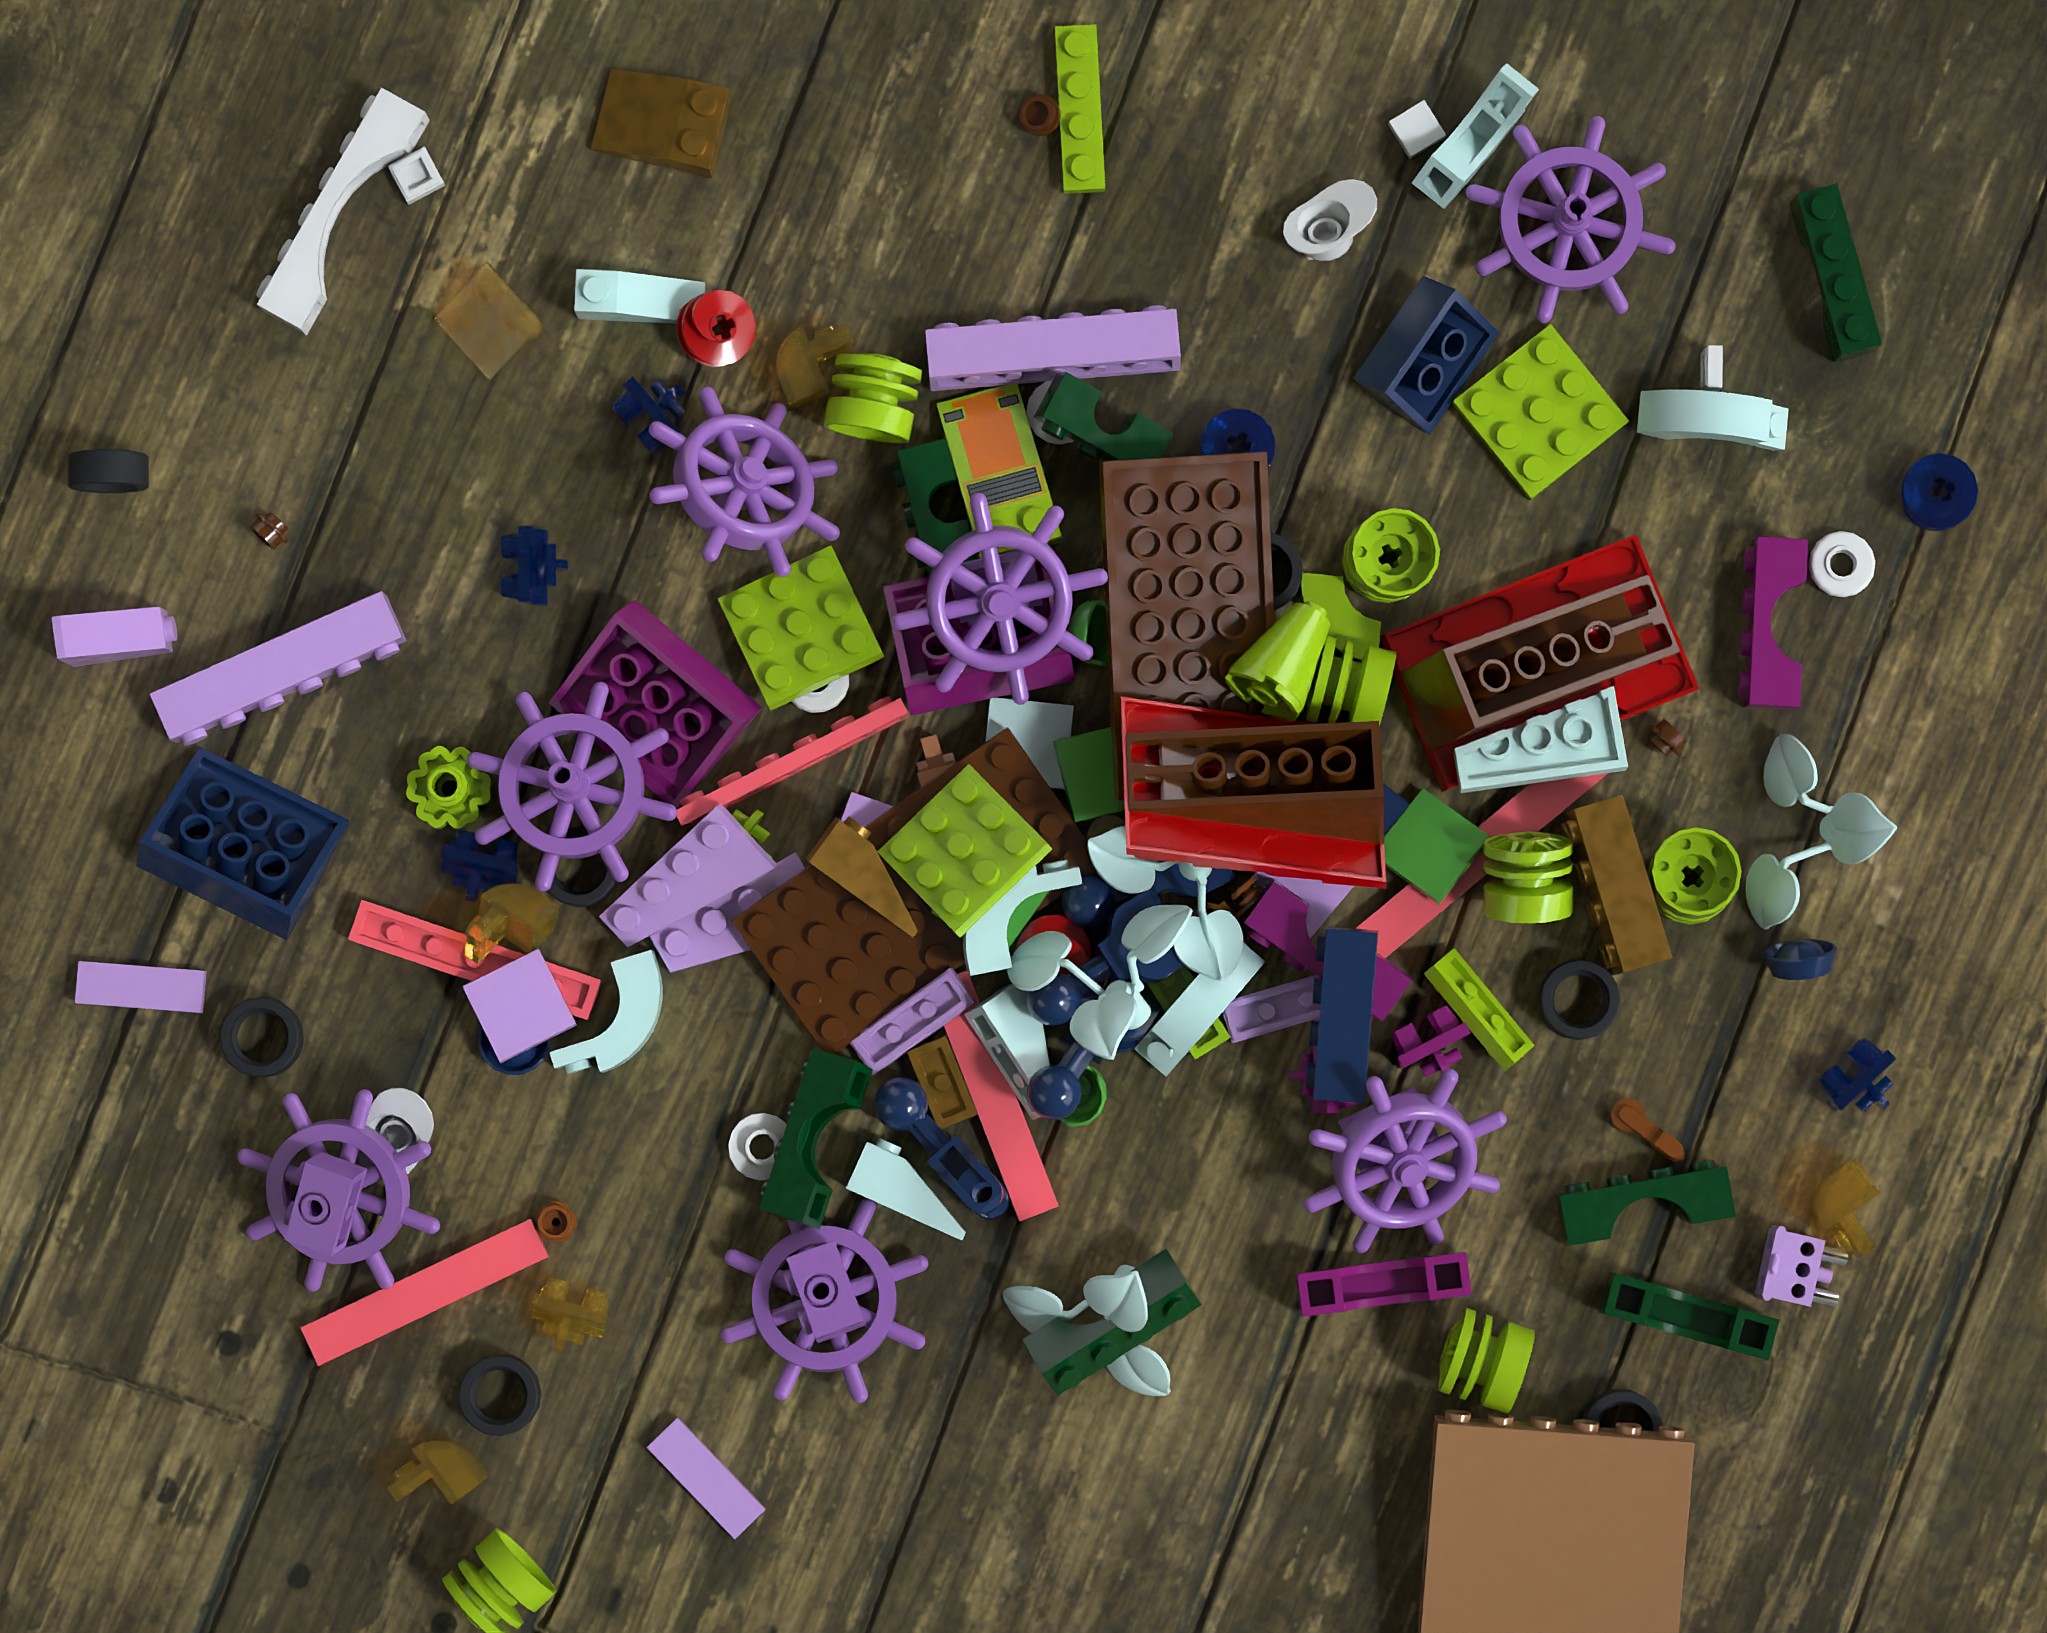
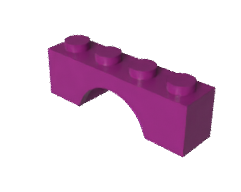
M1757 537L1752 541L1751 547L1745 548L1743 568L1744 572H1750L1749 589H1743L1741 610L1742 614H1748V628L1741 631L1739 651L1740 655L1746 656L1745 672L1739 673L1737 686L1738 697H1744V708L1794 711L1800 707L1802 665L1788 658L1778 648L1771 632V614L1774 605L1784 592L1806 582L1808 539Z
M1274 880L1244 922L1251 927L1247 934L1266 948L1273 943L1285 952L1282 959L1302 973L1307 967L1320 978H1323L1324 961H1316L1317 949L1313 945L1307 930L1309 903L1277 880ZM1379 953L1376 956L1372 1020L1374 1017H1377L1383 1022L1412 982V977Z
M1466 1252L1295 1273L1299 1311L1302 1317L1380 1305L1472 1295Z

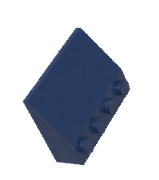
M199 747L139 841L136 867L287 940L307 908L349 825V820Z

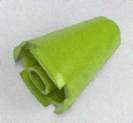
M1312 601L1295 603L1229 668L1225 681L1230 689L1247 704H1250L1254 698L1265 705L1261 712L1272 718L1287 722L1296 721L1303 711L1331 625L1330 621L1326 618V610Z

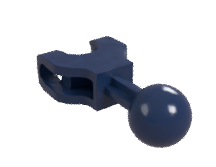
M1178 864L1164 871L1155 870V881L1150 889H1155L1157 894L1167 891L1183 898H1198L1197 881L1185 878L1181 874ZM1212 868L1210 875L1206 878V894L1231 882L1236 877L1234 870ZM1084 875L1081 876L1082 884L1065 888L1062 895V909L1067 919L1075 926L1083 929H1094L1104 925L1114 912L1116 903L1137 893L1121 892L1110 886L1100 877Z
M1149 889L1122 904L1112 913L1106 925V936L1103 942L1092 949L1096 957L1078 967L1098 985L1109 978L1112 983L1117 980L1131 979L1127 963V955L1130 951L1123 946L1122 935L1126 926L1135 915L1146 908L1160 905L1161 899L1155 889ZM1174 947L1170 948L1168 952L1154 962L1144 964L1138 958L1136 960L1139 979L1142 983L1156 984L1184 966L1178 959ZM1058 972L1054 980L1045 987L1026 992V1005L1030 1014L1040 1023L1051 1026L1060 1025L1072 1018L1079 1007L1080 996L1091 989L1073 973L1070 972L1066 975Z
M1105 981L1099 984V986L1103 988ZM1091 989L1080 996L1079 1006L1087 1001L1098 1000L1099 995ZM1149 996L1144 997V1000L1151 1008L1150 1016L1142 1026L1127 1030L1119 1043L1116 1053H1124L1135 1049L1162 1008L1158 1002ZM1069 1032L1064 1040L1071 1046L1059 1064L1046 1066L1038 1070L1031 1077L1027 1087V1097L1030 1106L1038 1115L1046 1119H1063L1076 1110L1082 1095L1079 1078L1091 1060L1100 1064L1103 1057L1084 1049L1074 1039L1071 1032Z
M906 1077L892 1078L882 1084L874 1099L875 1113L880 1122L887 1128L895 1131L908 1130L932 1156L927 1161L931 1167L977 1215L987 1220L1002 1216L1010 1203L1007 1189L957 1135L950 1139L927 1114L928 1098L922 1086ZM985 1187H991L992 1195L990 1199L984 1203L978 1202L977 1195L979 1191Z

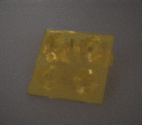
M488 262L476 272L434 318L489 380L495 376L528 339L532 341L543 332L541 327L543 322Z

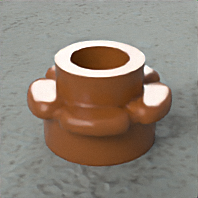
M553 1201L549 1206H542L538 1210L535 1218L538 1223L537 1232L544 1240H554L556 1243H561L571 1237V1231L577 1226V1217L575 1212L568 1209L569 1207L566 1203ZM554 1218H558L560 1220V1224L558 1226H554L552 1224V1220Z

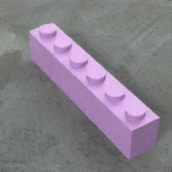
M1158 305L1146 307L1142 312L1125 313L1121 309H1110L1095 316H1084L1081 313L1072 312L1059 316V319L1042 320L1038 316H1026L1012 323H1000L998 320L988 319L977 322L976 326L959 327L955 323H943L936 325L934 329L926 330L931 391L1053 381L1056 373L1068 372L1078 379L1179 371L1181 364L1176 309H1167L1164 306Z
M380 591L152 692L150 696L169 739L175 743L183 741L184 746L206 738L208 736L206 730L219 724L222 725L223 729L243 722L246 720L244 713L260 707L261 712L283 704L285 702L283 696L298 690L300 695L314 691L323 685L321 679L337 673L339 678L352 674L362 668L360 665L361 661L375 656L377 660L388 658L400 651L398 645L407 640L387 595Z

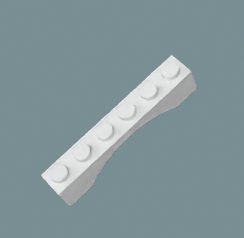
M383 88L380 89L376 97L371 95L365 102L360 113V117L363 118L356 132L350 131L343 140L339 151L343 154L335 169L329 167L323 175L319 184V189L322 192L314 205L309 203L303 210L298 221V225L301 226L294 240L288 239L285 242L277 258V261L281 262L273 277L270 275L265 277L257 291V297L260 298L257 305L263 312L306 336L327 301L324 283V259L329 235L339 212L353 192L370 176L389 164L411 154L430 121L425 111Z

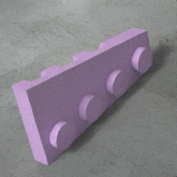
M720 803L599 917L629 947L765 874L778 865Z
M796 852L777 862L778 866L650 935L670 973L751 951V948L731 919L805 868Z

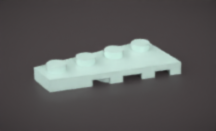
M1614 686L1586 699H1579L1566 704L1563 708L1543 716L1541 714L1528 719L1525 723L1508 730L1503 729L1455 748L1453 756L1460 793L1626 771L1628 762Z

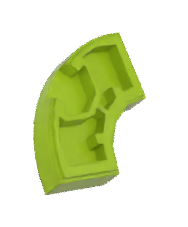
M1302 573L1300 587L1303 603L1312 601L1326 610V618L1331 624L1328 636L1337 637L1335 650L1343 653L1346 641H1353V659L1362 661L1369 646L1379 648L1381 622L1363 616L1351 605L1345 594L1343 576Z

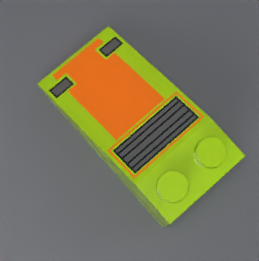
M1018 384L1002 385L936 403L971 531L976 530L970 498L975 493H982L987 498L992 526H1011L1033 534L1048 509L1053 506ZM1059 525L1047 542L1049 546L1061 542L1062 536ZM997 547L998 554L1019 550L1011 547ZM981 551L978 552L979 559L982 558Z

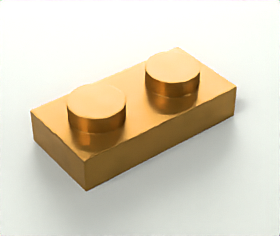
M946 1036L907 1051L918 1081L926 1092L928 1105L935 1123L941 1129L978 1115Z

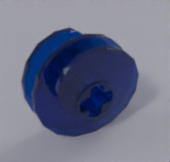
M1234 408L1219 413L1209 421L1201 438V455L1230 453L1232 447L1226 445L1227 442L1235 443L1238 438L1246 441L1244 448L1249 449V452H1267L1269 470L1275 456L1276 442L1271 427L1260 415L1250 410Z
M1937 453L1923 457L1910 467L1901 484V499L1906 516L1915 526L1927 531H1945L1957 526L1971 514L1976 505L1978 486L1975 475L1964 461L1954 455ZM1937 486L1939 489L1946 488L1947 495L1942 499L1940 496L1933 497L1931 490Z

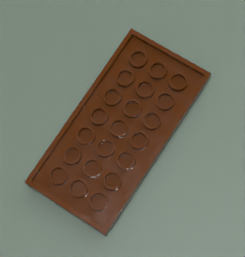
M1267 452L1099 461L1104 570L1108 575L1104 586L1114 799L1118 801L1124 800L1121 696L1270 717L1261 712L1265 705L1254 698L1250 704H1247L1230 689L1225 681L1229 668L1274 624Z
M1008 727L865 826L871 832L867 840L874 845L876 851L880 850L954 777L970 764L1052 848L1036 864L1037 873L1044 872L1042 864L1060 860H1068L1069 867L1078 866L1081 876L1091 875L1096 871L1088 853V841ZM880 854L879 856L918 930L914 937L908 935L812 864L731 919L822 1051L831 1054L837 1053L850 1044L851 1041L860 1036L863 1030L947 969L953 968L955 970L965 963L963 936L959 938L942 919L931 912L932 908ZM1066 887L1049 890L1033 915L1060 897Z

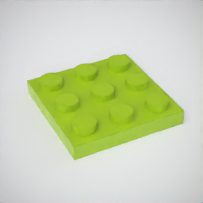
M1551 324L1452 402V405L1529 500L1537 496L1629 422Z
M831 545L790 564L791 571L786 577H779L773 572L718 598L770 711L884 658V654Z
M968 764L877 852L961 938L1038 864L1052 848Z

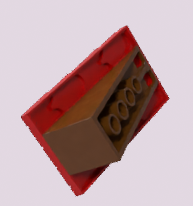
M1636 534L1380 636L1383 648L1396 652L1393 673L1401 693L1404 695L1403 698L1416 730L1419 732L1420 740L1435 772L1441 792L1459 786L1453 756L1455 748L1503 729L1508 730L1542 714L1543 716L1563 708L1566 704L1579 699H1586L1614 686L1620 721H1623L1699 690Z
M1121 696L1127 855H1134L1139 859L1192 863L1195 867L1264 872L1267 875L1277 877L1322 880V883L1386 889L1384 788L1379 721L1326 724L1300 721L1287 722L1271 717Z

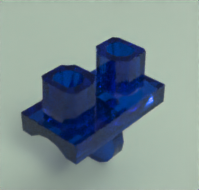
M633 376L623 384L626 391L612 405V409L626 425L645 411L653 422L659 421L682 434L664 413L669 409L676 419H679L687 412L678 402L685 393V390L680 385H676L668 390L660 380L655 382L650 387L659 398L655 402ZM649 426L637 435V438L652 455L667 446L650 435Z
M518 526L517 533L501 537V553L503 558L508 560L518 559V574L503 575L501 579L502 597L516 599L518 602L534 606L548 605V587L556 586V571L568 570V561L556 559V544H548L547 530L534 529L532 526Z
M459 829L451 845L444 844L441 854L443 859L442 872L455 875L453 885L467 888L466 901L475 903L479 892L494 895L497 885L516 889L519 871L517 862L518 848L515 842L503 839L496 840L492 855L477 852L479 843L475 840L474 832Z
M1861 1038L1846 1052L1860 1068L1851 1079L1836 1064L1831 1066L1817 1079L1825 1093L1830 1097L1826 1103L1834 1111H1842L1862 1091L1865 1095L1855 1103V1106L1862 1113L1867 1111L1873 1104L1884 1111L1890 1106L1884 1094L1894 1084L1887 1076H1884L1876 1085L1872 1084V1082L1896 1060V1057L1889 1050H1880L1866 1038Z

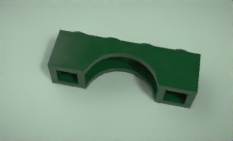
M1838 184L1798 193L1789 205L1800 244L1805 247L1809 254L1818 280L1823 307V327L1833 362L1872 353L1882 345Z
M812 1048L810 1057L802 1066V1081L797 1096L792 1100L788 1108V1123L783 1138L778 1141L774 1150L775 1162L770 1177L764 1182L761 1189L759 1210L820 1230L833 1189L827 1185L818 1172L815 1160L816 1144L822 1130L833 1118L841 1113L860 1109L873 1071L872 1068L855 1060Z
M1713 1159L1690 1163V1172L1674 1174L1673 1167L1648 1171L1649 1179L1632 1182L1631 1174L1606 1178V1187L1591 1189L1589 1181L1565 1185L1566 1194L1555 1195L1564 1245L1572 1246L1611 1239L1614 1224L1621 1212L1633 1202L1649 1197L1660 1198L1673 1204L1680 1210L1689 1224L1736 1217L1727 1166L1715 1167Z
M1164 1249L1130 1271H1138L1146 1296L1148 1319L1141 1330L1128 1332L1120 1329L1111 1320H1106L1105 1318L1092 1324L1076 1325L1057 1317L1022 1339L1041 1375L1057 1396L1077 1386L1082 1380L1101 1368L1112 1364L1120 1356L1139 1344L1148 1341L1155 1334L1177 1320L1183 1319L1202 1305L1182 1270L1167 1249Z
M1609 1272L1598 1313L1769 1361L1780 1321V1319Z

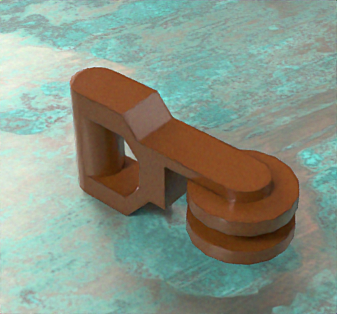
M1255 874L1230 896L1233 900L1237 897L1242 898V902L1238 905L1241 910L1236 907L1229 897L1224 901L1208 898L1206 899L1205 909L1206 911L1209 908L1226 910L1237 919L1263 896L1261 892L1266 886L1264 883L1258 887L1255 885V882L1259 879ZM1197 908L1192 912L1191 917H1199Z
M1626 1098L1614 1105L1611 1118L1614 1126L1624 1134L1637 1132L1671 1162L1678 1164L1684 1161L1685 1152L1682 1144L1648 1120L1643 1106L1638 1101Z

